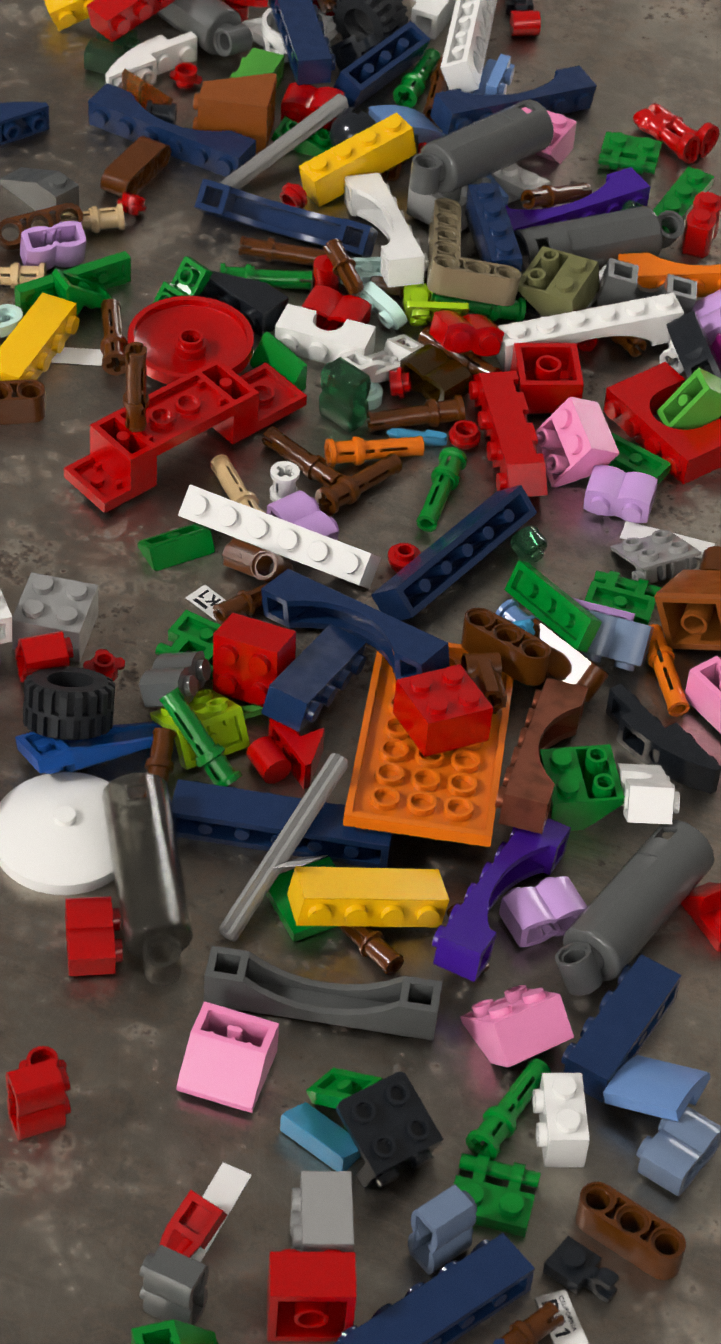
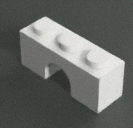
M287 304L275 325V338L299 357L340 367L335 363L336 355L352 350L364 356L371 355L374 352L376 326L346 319L343 326L337 330H322L316 326L317 311Z
M617 763V771L624 793V804L621 806H624L623 815L627 822L672 824L673 814L679 813L680 793L675 791V785L671 783L670 777L666 775L660 765Z

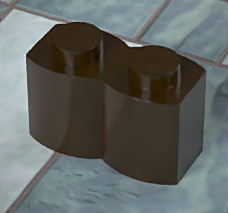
M427 344L400 360V367H403L404 373H410L411 389L422 393L427 401L433 398L436 401L454 399L455 395L463 397L469 393V382L472 375L467 367L457 361L449 360L447 354L434 345Z

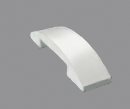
M402 334L387 339L383 351L364 356L352 350L336 355L335 363L366 381L380 383L389 381V372L396 371L397 367H400L401 359L425 345Z

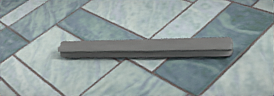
M341 94L335 95L219 183L240 190L337 117L345 108H348V99Z
M332 753L221 923L219 930L222 936L231 941H236L284 868L273 867L286 863L347 770L348 760L337 753Z

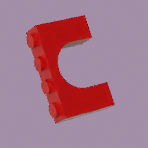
M665 361L607 387L603 412L642 448L671 463L669 474L673 475L684 485L721 467V418L696 429L682 430L666 426L654 417L657 414L656 411L685 382V378Z

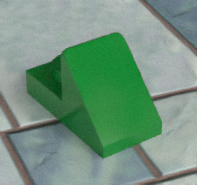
M57 268L52 273L56 296L75 302L77 315L84 305L91 309L95 307L101 308V303L104 300L112 298L101 283Z
M332 1068L310 1086L306 1092L313 1104L336 1109L341 1100L383 1080V1078Z

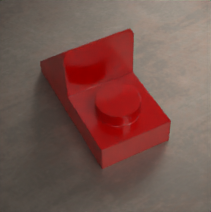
M269 718L268 736L273 737L291 762L292 769L290 772L303 789L309 788L323 753L325 729L320 728L301 736L300 732Z
M708 882L694 888L681 905L715 950L720 952L721 883Z

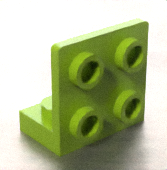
M427 283L403 286V311L412 326H427L428 322H432L434 313L442 310L455 311L461 316L468 314L469 303L432 301V292L428 289Z
M211 689L199 690L189 705L215 744L223 745L225 748L224 755L249 747L250 741L242 706ZM162 706L159 710L151 712L152 721L176 732L174 739L181 767L186 770L196 767L195 758L197 755L165 707Z

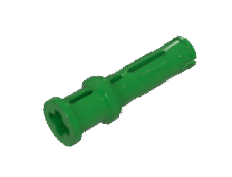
M426 49L413 71L407 73L402 78L401 85L395 88L393 100L398 106L413 108L416 105L418 96L422 95L425 91L426 80L441 57L436 49ZM407 94V98L403 100V97Z
M220 263V273L265 282L274 288L311 290L312 288L311 281H299L300 279L312 280V271L254 269V266H251V264H246L245 267H228L225 263Z
M433 292L431 295V300L434 302L469 303L468 313L486 315L491 321L502 319L521 322L524 320L526 313V300L523 297H519L511 306H500L438 295Z
M446 447L439 454V465L431 473L432 486L416 520L417 526L423 531L432 532L437 528V523L450 491L459 485L460 471L464 470L468 459L465 453L458 448Z
M179 687L159 699L197 755L195 758L196 765L203 767L214 785L227 787L242 776L240 771L234 770L224 755L225 748L223 745L215 744Z
M532 1058L499 1104L487 1108L484 1112L481 1125L477 1130L470 1131L466 1137V1144L474 1155L478 1156V1153L491 1156L490 1160H494L498 1156L501 1143L505 1138L511 1137L516 1131V1120L532 1100L533 1089L540 1088L542 1073H551L549 1066L544 1061Z

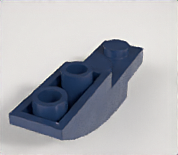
M0 103V146L49 130V105L47 103Z

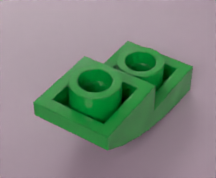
M285 116L270 140H277L298 123ZM324 128L319 129L295 147L293 151L310 156H318L332 148L330 132Z
M185 256L172 282H163L153 303L177 296H199L213 272L193 258Z

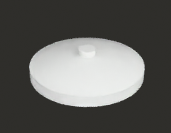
M78 772L44 774L19 784L0 801V867L9 877L29 889L53 895H75L93 891L118 878L130 866L137 853L139 845V819L135 807L119 788L99 777Z

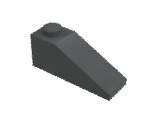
M21 167L0 178V185L36 211L65 203H73L79 206V185L60 171Z

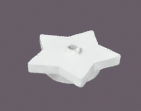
M271 7L264 12L262 17L242 21V24H245L250 29L254 42L263 46L265 51L285 55L284 63L289 62ZM318 9V20H322L324 25V37H328L330 42L338 34L335 28L337 25L333 22V16H327Z

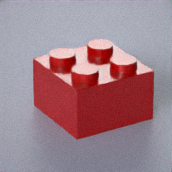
M514 343L510 371H517L519 377L517 392L524 393L528 414L554 413L570 396L582 399L584 381L577 343Z
M232 613L213 633V691L263 707L269 685L296 658V631Z
M461 664L396 680L393 714L424 757L489 741L494 707Z
M285 1249L280 1252L270 1251L267 1285V1341H338L345 1330L354 1326L357 1299L355 1252H343L337 1249H329L323 1252H301L296 1249Z

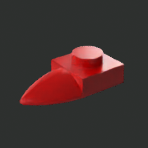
M190 1190L167 1224L161 1237L160 1245L191 1257L200 1247L205 1250L228 1214L196 1192Z

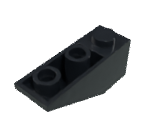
M212 271L213 274L199 296L219 300L237 309L249 321L253 332L261 338L265 332L268 331L270 333L275 330L276 323L289 303V297L268 283Z

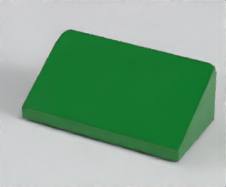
M265 332L251 358V367L256 368L266 362L301 391L305 390L307 364L271 333Z
M198 523L137 542L139 550L155 571L212 554L215 551L211 530Z

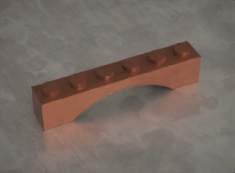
M547 678L543 689H536L532 707L529 708L525 726L521 728L518 745L514 747L510 766H507L503 786H500L495 807L501 809L499 824L542 834L549 815L555 783L545 772L540 761L539 751L540 749H548L559 741L576 735L583 715L588 687Z

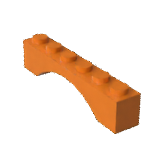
M650 253L618 254V260L639 266L637 283L644 288L655 289L660 287L665 282L667 275L671 274L697 281V297H706L721 289V264L689 265L665 260Z

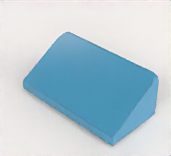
M307 1102L291 1108L281 1115L280 1131L335 1171H347L360 1158L361 1154L349 1133Z

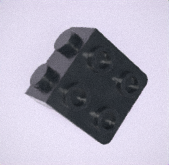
M396 1072L341 1100L336 1107L340 1119L365 1161L363 1167L356 1174L363 1188L376 1182L379 1187H383L400 1176V1169L411 1165L413 1170L425 1165L434 1158L432 1152L444 1140L409 1078L403 1072Z

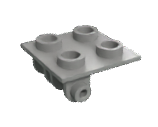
M657 530L652 535L643 538H627L623 540V543L611 546L612 551L636 567V571L632 572V579L639 581V578L650 580L649 584L658 582V580L663 581L666 577L669 579L674 578L683 569L693 570L697 567L695 557L701 555V551L669 530Z

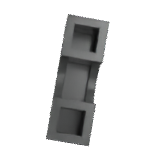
M609 258L599 283L597 305L616 304L674 292L684 311V315L692 311L697 297V281L668 274L663 285L655 289H647L637 283L638 265Z

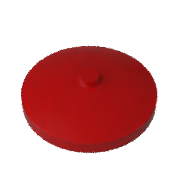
M177 296L154 302L142 309L129 325L127 345L132 342L143 343V346L147 347V376L159 382L169 384L216 359L222 361L238 375L246 368L252 358L254 334L246 317L237 309L224 302L201 296Z

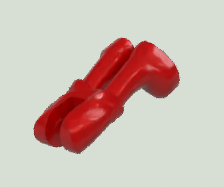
M657 103L651 104L648 109L639 110L633 116V121L640 130L653 136L657 141L665 143L676 153L680 160L688 164L694 163L698 156H707L719 138L720 130L714 124L708 122L703 124L698 130H694L688 127L681 117Z

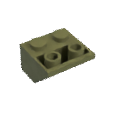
M542 246L521 276L518 292L542 317L584 310L599 291V262Z

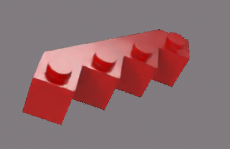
M517 371L489 372L473 375V381L469 382V396L471 400L475 401V407H482V411H478L479 430H483L484 437H491V441L487 442L488 460L493 462V468L500 467V473L496 474L497 491L522 485L528 497L548 495L545 460L542 453L537 454L536 445H538V438L533 422L527 423L528 406L524 393L517 392V384L519 383Z

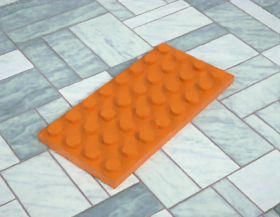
M448 642L450 666L461 664L462 654L469 652L461 644ZM377 651L344 811L343 826L491 847L496 812L495 803L499 790L514 678L502 672L501 679L507 696L506 707L501 708L496 714L492 715L489 741L424 757L393 714L397 679L386 658Z

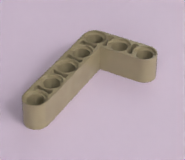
M449 198L436 199L429 226L428 289L435 294L500 306L513 305L519 288L521 272L512 266L461 257V205Z

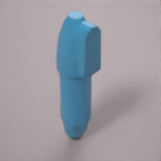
M390 428V430H387L389 438L422 436L424 446L441 447L447 445V434L444 432L428 429L421 432L404 428Z

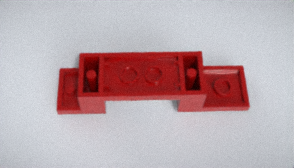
M216 359L148 394L149 406L146 408L147 426L143 431L131 432L129 428H126L125 407L90 424V454L64 467V478L103 513H106L157 486V456L211 427L231 444H235L306 406L307 395L266 362L239 376L222 361Z

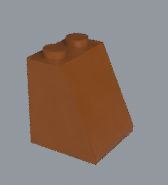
M268 73L203 81L200 93L195 92L193 110H198V117H194L193 129L200 131H233L256 140V154H258L268 146L275 122L277 74Z
M683 569L655 594V601L667 645L672 649L721 651V570Z

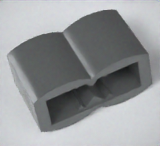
M192 651L160 654L155 659L152 669L146 670L139 682L144 706L162 707L163 704L159 699L177 687L180 688L181 693L189 704L194 696H196L198 689H201L210 678L211 667L209 661L205 659L204 652Z
M163 1245L159 1246L155 1254L152 1252L148 1253L140 1269V1276L144 1278L139 1298L144 1300L143 1311L162 1321L175 1319L195 1326L204 1312L207 1302L208 1290L205 1287L209 1273L208 1266Z

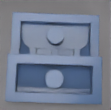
M398 105L369 107V116L377 123L397 112L413 127L414 139L418 145L421 142L429 143L444 136V133L423 113L415 109Z
M636 1055L628 1060L611 1079L603 1092L605 1104L678 1122L688 1104L696 1105L710 1080V1072Z

